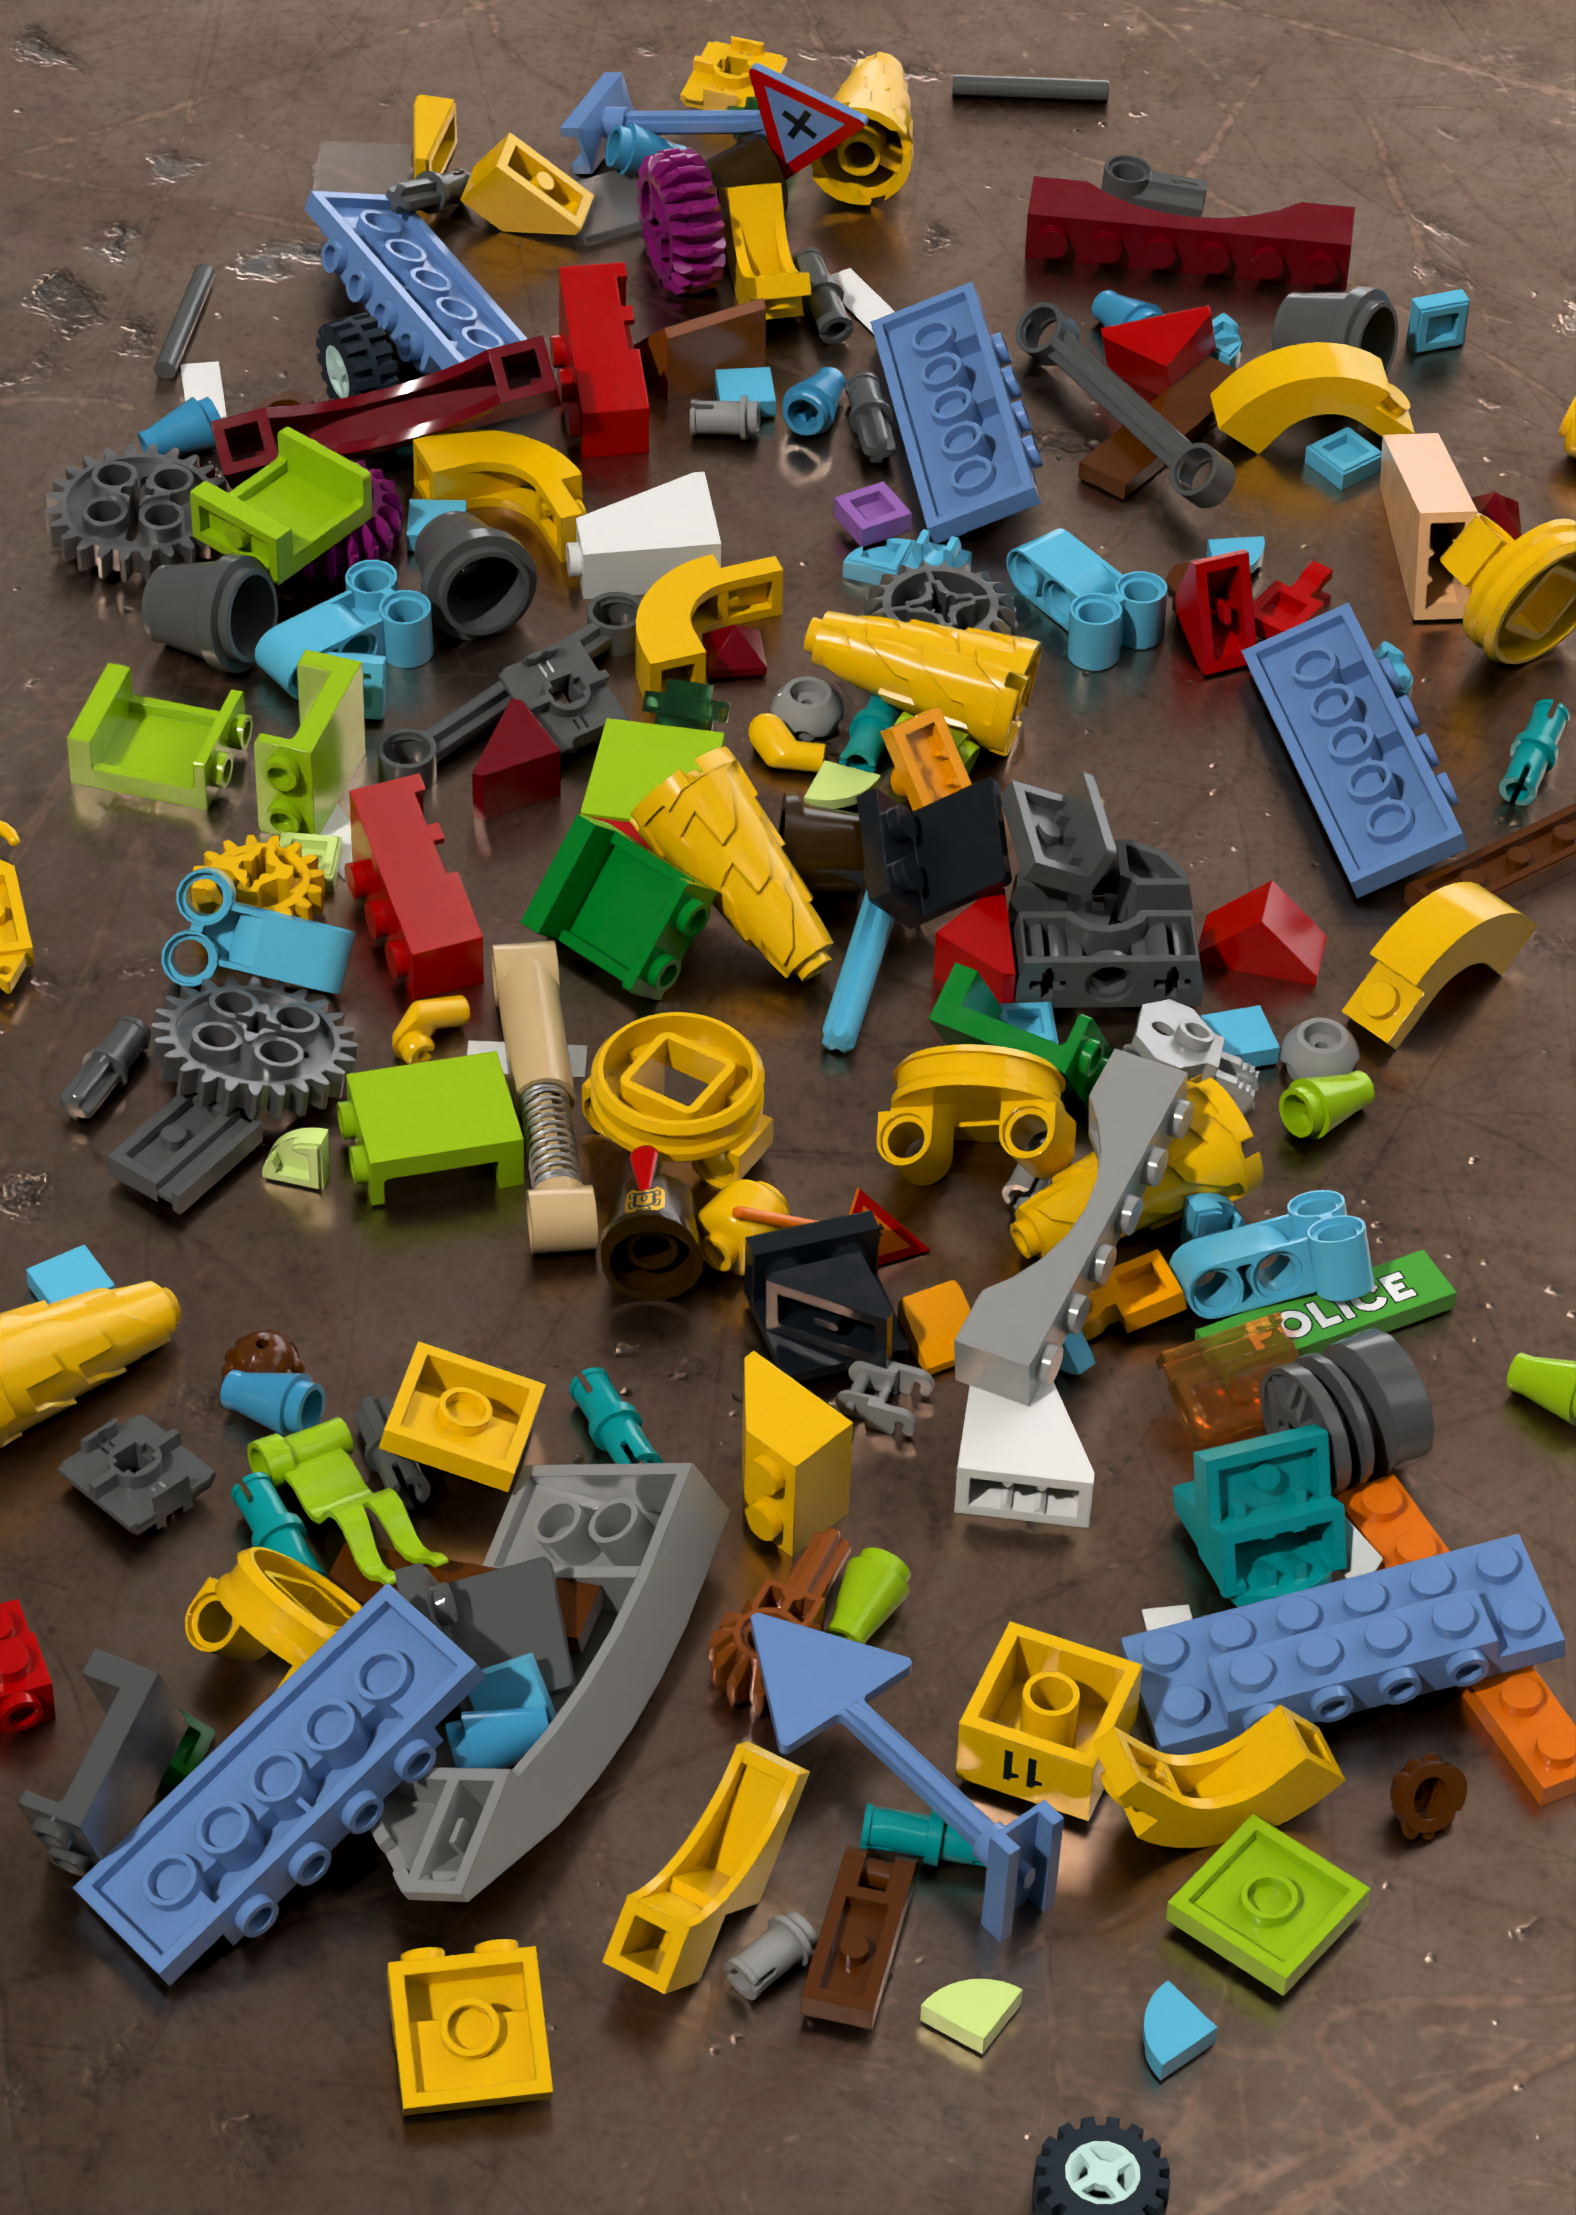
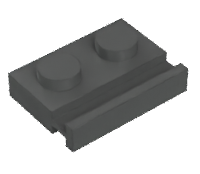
M196 1092L183 1096L177 1094L107 1155L108 1174L157 1202L162 1198L172 1203L173 1211L180 1215L263 1142V1130L260 1121L254 1119L249 1123L240 1118V1110L236 1108L230 1114L223 1115L221 1111L222 1103L216 1101L204 1107L197 1106L199 1094Z

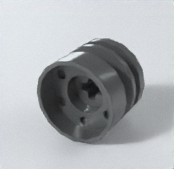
M1378 1328L1363 1330L1329 1344L1322 1355L1319 1353L1305 1354L1296 1358L1294 1362L1273 1367L1266 1372L1261 1380L1259 1401L1267 1435L1311 1424H1317L1328 1432L1332 1497L1342 1494L1346 1488H1355L1365 1484L1372 1474H1389L1423 1460L1433 1448L1434 1420L1431 1403L1422 1378L1407 1352L1392 1336Z

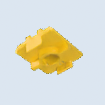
M731 36V44L717 41L714 43L708 42L702 55H695L693 59V72L680 94V99L685 106L701 110H759L749 76L750 68L755 63H759L781 74L787 64V58L783 57V55L765 52L763 42Z

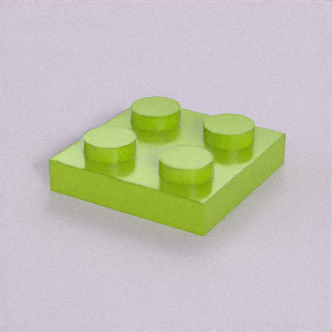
M1252 1814L1168 1901L1166 1920L1284 1996L1366 1909L1369 1903L1371 1888L1255 1814Z

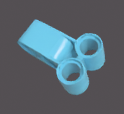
M1062 528L1055 529L1022 544L1008 553L1006 559L1007 570L1017 590L1068 631V659L1075 666L1090 671L1104 670L1117 663L1120 656V646L1124 645L1133 649H1147L1156 646L1162 641L1165 635L1167 584L1162 577L1146 571H1133L1122 575L1071 533Z
M364 560L355 563L345 574L346 592L274 626L262 636L255 648L254 657L256 663L295 699H299L297 663L305 649L325 654L327 652H351L387 656V663L403 669L424 665L434 654L431 602L427 596L418 591L398 590L397 571L385 561Z
M203 867L195 870L180 882L176 891V903L180 913L187 921L192 923L190 928L173 935L166 942L162 950L161 963L164 972L173 982L181 986L194 987L202 984L203 979H210L217 972L219 966L315 990L341 994L355 932L236 902V888L233 880L225 872L217 868ZM210 879L221 887L223 903L217 912L212 914L202 913L192 905L190 890L197 880ZM195 940L206 948L208 964L203 972L189 974L177 965L175 951L182 941Z
M1331 1190L1310 1191L1291 1199L1287 1204L1288 1214L1193 1239L1182 1244L1173 1253L1169 1262V1268L1184 1291L1185 1301L1198 1316L1207 1319L1223 1318L1317 1292V1295L1330 1301L1352 1300L1366 1295L1375 1285L1365 1222L1358 1217L1347 1215L1345 1199L1340 1193ZM1278 1255L1270 1266L1259 1269L1261 1263L1266 1258ZM1216 1272L1208 1283L1196 1286L1204 1275Z

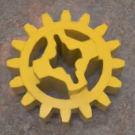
M254 834L247 835L246 845L239 847L232 841L226 840L223 841V854L220 855L216 852L206 851L204 853V866H194L193 871L203 867H212L225 872L235 885L236 902L312 921L313 914L323 913V897L325 896L324 870H318V857L315 854L302 857V844L298 842L283 848L280 847L279 836L273 835L267 843H258ZM200 879L192 885V905L198 911L212 914L220 909L223 903V893L221 887L216 882L210 879Z

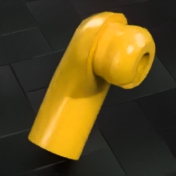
M762 713L754 717L750 722L748 728L749 740L769 767L818 773L826 758V744L796 741L782 719L771 713Z
M462 995L413 1002L392 1034V1047L395 1055L403 1059L407 1064L428 1062L431 1059L428 1051H433L435 1048L431 1036L436 1029L459 1027L468 1023L470 1007L466 998Z

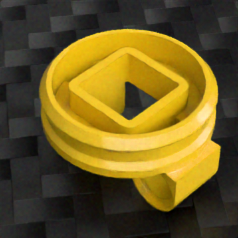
M1477 513L1440 558L1445 568L1465 587L1472 590L1463 614L1464 633L1476 646L1483 648L1487 657L1493 662L1499 664H1520L1531 661L1556 647L1576 629V521L1571 519L1549 521L1531 529L1514 540L1495 522Z
M668 1012L646 1016L625 1025L604 1041L598 1049L592 1062L591 1076L582 1084V1111L587 1122L594 1130L630 1152L639 1146L650 1145L659 1151L662 1161H691L697 1174L708 1184L719 1189H723L736 1179H742L770 1148L773 1142L774 1119L763 1114L765 1069L758 1051L737 1030L708 1016L685 1012ZM669 1066L709 1085L690 1106L681 1104L664 1096L665 1067Z
M960 1044L932 1047L907 1056L893 1072V1079L897 1084V1090L891 1097L890 1111L878 1112L877 1148L880 1155L907 1181L915 1185L933 1184L948 1172L953 1158L954 1140L1000 1142L1004 1150L1028 1174L1039 1179L1053 1178L1057 1173L1069 1167L1075 1153L1076 1121L1065 1111L1064 1103L1061 1101V1094L1066 1088L1064 1077L1046 1059L1017 1049L991 1045ZM1047 1131L1044 1143L1035 1150L1027 1151L1030 1140L1036 1134ZM924 1138V1144L920 1151L912 1157L905 1158L908 1147L914 1141Z
M252 1547L237 1553L238 1563L231 1572L223 1574L220 1579L212 1577L207 1579L189 1605L185 1616V1632L189 1642L196 1649L243 1662L256 1661L271 1650L293 1665L277 1687L278 1689L363 1606L333 1582L297 1560L268 1548Z

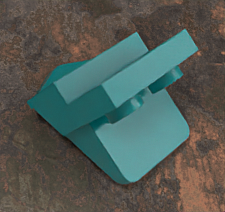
M1311 1424L1193 1452L1194 1481L1178 1484L1173 1487V1506L1198 1547V1555L1220 1589L1221 1596L1229 1598L1234 1605L1241 1607L1332 1583V1572L1347 1568L1344 1504L1331 1496L1329 1436L1326 1430L1317 1424Z

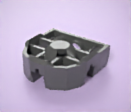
M1116 839L1117 855L1114 866L1106 876H1102L1088 898L1054 888L1045 889L1024 880L1020 869L1015 875L1008 905V918L1016 971L1014 1003L1051 1002L1052 1008L1142 1007L1143 1004L1171 999L1186 1006H1201L1203 977L1188 874L1166 851L1132 839ZM1092 896H1104V902L1093 903ZM1112 918H1113V919L1118 920V921H1120V922H1122V923L1111 924V921H1112ZM1119 968L1125 972L1121 977L1110 981L1098 980L1093 977L1098 970ZM1167 971H1170L1172 991H1167ZM1044 972L1047 975L1048 992H1043L1042 973Z

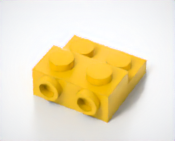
M418 1341L384 1428L378 1449L509 1492L546 1384Z
M497 1939L477 1944L474 1947L475 1953L445 1956V1950L442 1948L425 1947L402 1953L400 1956L401 1961L388 1962L387 1983L403 2116L552 2099L553 2085L536 1946L519 1948L518 1941Z

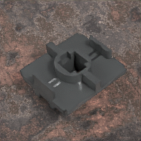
M571 640L561 645L558 642L525 656L523 663L520 661L503 668V672L498 674V678L510 697L524 701L560 749V756L565 753L568 756L577 752L578 748L592 743V745L600 743L606 718L630 721L607 685L610 677L605 669L600 672L598 671L579 640L576 642ZM558 690L560 693L563 692L570 704L564 706L561 700L555 701L551 693Z
M143 1413L137 1417H131L119 1426L118 1419L115 1417L81 1439L82 1452L78 1451L67 1458L57 1468L61 1476L127 1530L136 1535H139L151 1526L157 1530L167 1524L166 1516L174 1514V1511L178 1508L183 1512L192 1508V1499L209 1489L216 1477L215 1471L182 1445L179 1431L172 1428L165 1432Z

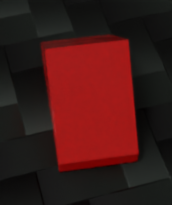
M1209 305L1101 328L1106 365L1119 377L1157 395H1161L1205 357L1210 356L1216 349Z
M1242 549L1191 561L1172 603L1200 672L1204 675L1246 666L1247 664L1241 651L1257 644L1249 552Z
M1271 880L1206 915L1198 944L1200 963L1209 967L1316 986L1327 944V935Z
M1005 888L978 899L936 932L933 978L944 985L955 962L978 971L999 1004L1014 1003L1016 977Z

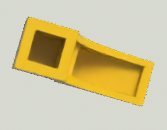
M749 1741L737 1744L715 1794L687 1840L669 1863L650 1882L636 1892L627 1895L602 1962L663 1994L699 1982L725 1915L760 1903L810 1771Z

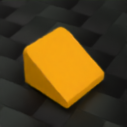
M950 1280L905 1296L898 1303L897 1318L909 1343V1350L922 1369L929 1374L955 1366L954 1340L971 1311L965 1295L956 1280Z

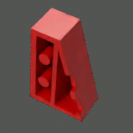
M625 261L559 267V334L550 335V355L552 367L561 368L557 371L560 401L570 402L565 403L567 434L569 437H578L582 458L649 453V402L640 349H634L629 325H634L635 318L633 306H626L627 270Z
M420 773L349 790L352 862L346 863L344 867L345 878L353 899L362 898L365 904L366 922L374 939L382 937L385 943V956L391 975L394 979L402 977L413 1000L484 982L483 935L458 871L448 873L437 853L435 845L443 844L445 837L439 822L427 825L424 819L423 795H425L426 788Z

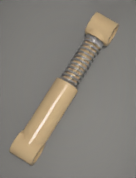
M555 941L492 945L491 965L496 1007L500 1008L512 1102L515 1112L521 1117L523 1123L522 1127L532 1190H527L526 1193L532 1255L597 1250L598 1222L595 1194L592 1185L582 1184L578 1149L572 1121L573 1117L571 1114L576 1101V1094L560 1001L559 969Z

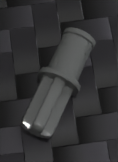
M455 169L442 174L432 170L421 172L415 180L400 182L396 186L389 187L386 197L391 201L390 210L399 215L419 210L428 214L441 212L447 205L462 204L463 202L460 199L471 173L467 172L464 174L465 169Z
M859 372L848 379L847 385L849 387L845 389L852 408L849 414V423L852 430L859 435L863 453L869 455L872 463L880 464L884 457H893L896 451L891 430L893 411L890 405L883 399L879 378L874 373Z
M122 1016L118 1018L113 1029L98 1047H93L86 1051L82 1058V1068L60 1096V1105L68 1111V1117L76 1121L82 1117L91 1118L113 1089L119 1090L124 1087L129 1079L128 1070L140 1054L149 1047L151 1031L144 1022L133 1016Z
M372 1395L363 1397L360 1400L361 1407L355 1411L354 1416L367 1445L364 1453L366 1462L373 1471L379 1473L385 1489L390 1487L396 1491L406 1510L413 1509L415 1506L407 1488L409 1486L413 1487L418 1501L422 1504L430 1495L431 1487L429 1481L424 1476L417 1461L378 1449L393 1404L386 1396L376 1399Z

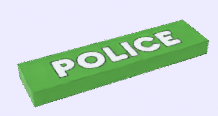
M1420 1250L1372 1267L1375 1285L1364 1296L1346 1301H1330L1317 1295V1292L1252 1309L1196 1329L1194 1346L1224 1388L1229 1389L1263 1377L1269 1369L1284 1363L1294 1362L1296 1358L1305 1354L1319 1353L1322 1355L1329 1344L1363 1330L1378 1328L1386 1333L1453 1309L1457 1292L1424 1250Z

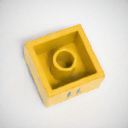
M1010 1621L959 1722L955 1777L1035 1804L1045 1800L1056 1811L1089 1821L1104 1790L1100 1774L1105 1771L1092 1743L1113 1726L1128 1735L1130 1734L1137 1719L1143 1665Z

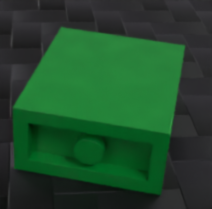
M577 814L520 923L539 935L554 938L623 981L622 987L630 993L661 1000L664 992L677 980L681 971V960L694 936L699 934L707 924L710 917V906L718 891L611 824Z
M955 962L928 1018L945 1044L999 1046L1025 1051L1042 1057L1051 1062L1066 1081V1088L1061 1094V1100L1089 1111V1095L1113 1053L1094 1019L1080 1014L1064 1044H1057L1002 1022L999 1018L1003 1009L979 972Z

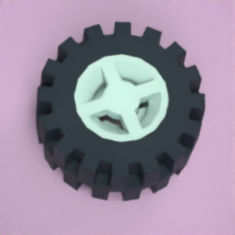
M370 313L345 317L319 327L318 334L320 337L316 339V346L320 353H317L318 363L322 366L323 371L320 373L322 380L326 381V391L330 399L355 396L399 384V379L395 376V372L398 369L396 361L392 360L391 353L393 350L391 345L386 343L385 331L382 327L378 328V320L374 316L370 317Z
M1094 2116L1081 2118L1080 2128L1076 2130L1068 2122L1058 2128L1057 2140L1051 2136L1042 2144L1041 2155H1037L1032 2186V2212H1036V2215H1166L1170 2193V2167L1167 2157L1160 2158L1161 2146L1154 2138L1143 2142L1144 2129L1133 2123L1127 2131L1119 2128V2118L1107 2116L1105 2125H1096ZM1093 2191L1095 2195H1104L1110 2197L1098 2198L1090 2195L1088 2192Z

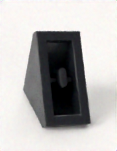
M861 1251L775 1271L766 1279V1330L887 1369L892 1361L893 1311Z

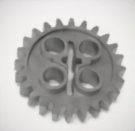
M128 444L125 448V455L117 456L112 450L106 448L104 449V460L97 461L87 455L84 456L83 470L67 466L65 468L66 479H54L53 493L46 494L47 508L45 509L47 533L51 536V546L53 548H61L64 561L77 558L78 570L85 571L96 565L98 566V575L101 579L107 577L114 570L120 571L122 582H127L133 572H141L147 582L153 571L161 565L196 563V556L205 559H212L214 557L212 547L193 537L190 491L205 480L228 493L229 491H227L225 477L216 478L215 466L213 464L200 467L199 456L196 454L180 460L179 448L174 447L165 455H159L156 444H151L145 453H137L134 446ZM145 485L146 496L141 498L139 511V494L141 487ZM139 520L140 528L137 539L133 541L132 529H135L137 527Z
M226 976L225 986L218 987L210 980L203 979L201 992L183 986L181 987L180 998L167 996L164 1009H156L154 1023H152L149 1051L153 1052L152 1067L162 1068L161 1080L163 1082L178 1081L176 1094L179 1096L198 1093L197 1106L204 1107L216 1101L222 1103L221 1111L223 1115L230 1114L238 1107L244 1108L248 1119L251 1120L256 1118L258 1110H267L275 1120H281L282 1109L289 1108L295 1114L302 1117L306 1116L307 1103L317 1108L325 1109L328 1096L340 1099L343 1093V1086L346 1085V1074L353 1073L358 1043L353 1042L354 1029L343 1026L345 1015L343 1013H327L329 1001L326 999L311 1003L306 1001L307 989L303 988L289 994L284 992L285 986L283 981H277L271 988L262 987L261 981L255 976L250 979L248 986L239 985L232 976Z

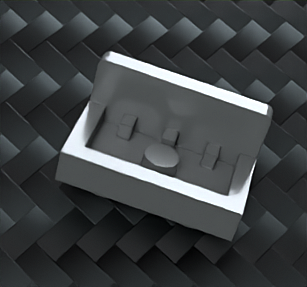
M1081 771L1065 795L1018 781H1010L1001 795V801L1023 879L1041 888H1054L1088 898L1102 876H1106L1111 871L1117 855L1116 844L1112 837L1094 775Z

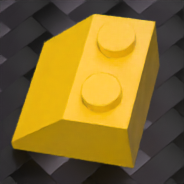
M755 1351L744 1358L742 1422L743 1521L748 1524L757 1537L764 1541H771L791 1557H794L808 1546L814 1533L825 1532L826 1529L831 1528L849 1514L853 1422Z

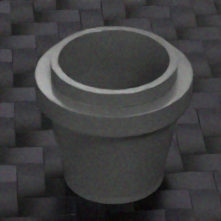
M1359 286L1351 292H1292L1283 300L1276 314L1272 331V350L1314 342L1345 344L1360 348L1379 357L1382 360L1387 376L1395 357L1398 342L1397 314L1391 305L1388 295L1383 290Z
M463 511L441 514L432 519L421 530L416 540L414 552L422 577L421 593L430 600L432 620L443 632L455 638L472 640L502 633L517 623L525 614L535 595L537 572L533 559L519 540L505 531L490 528L473 514Z
M227 554L217 561L176 565L164 564L153 571L146 583L141 606L142 622L148 637L152 641L205 659L209 666L215 670L242 673L256 663L254 657L255 648L259 640L268 630L276 626L278 616L277 593L267 569L260 560L253 556Z

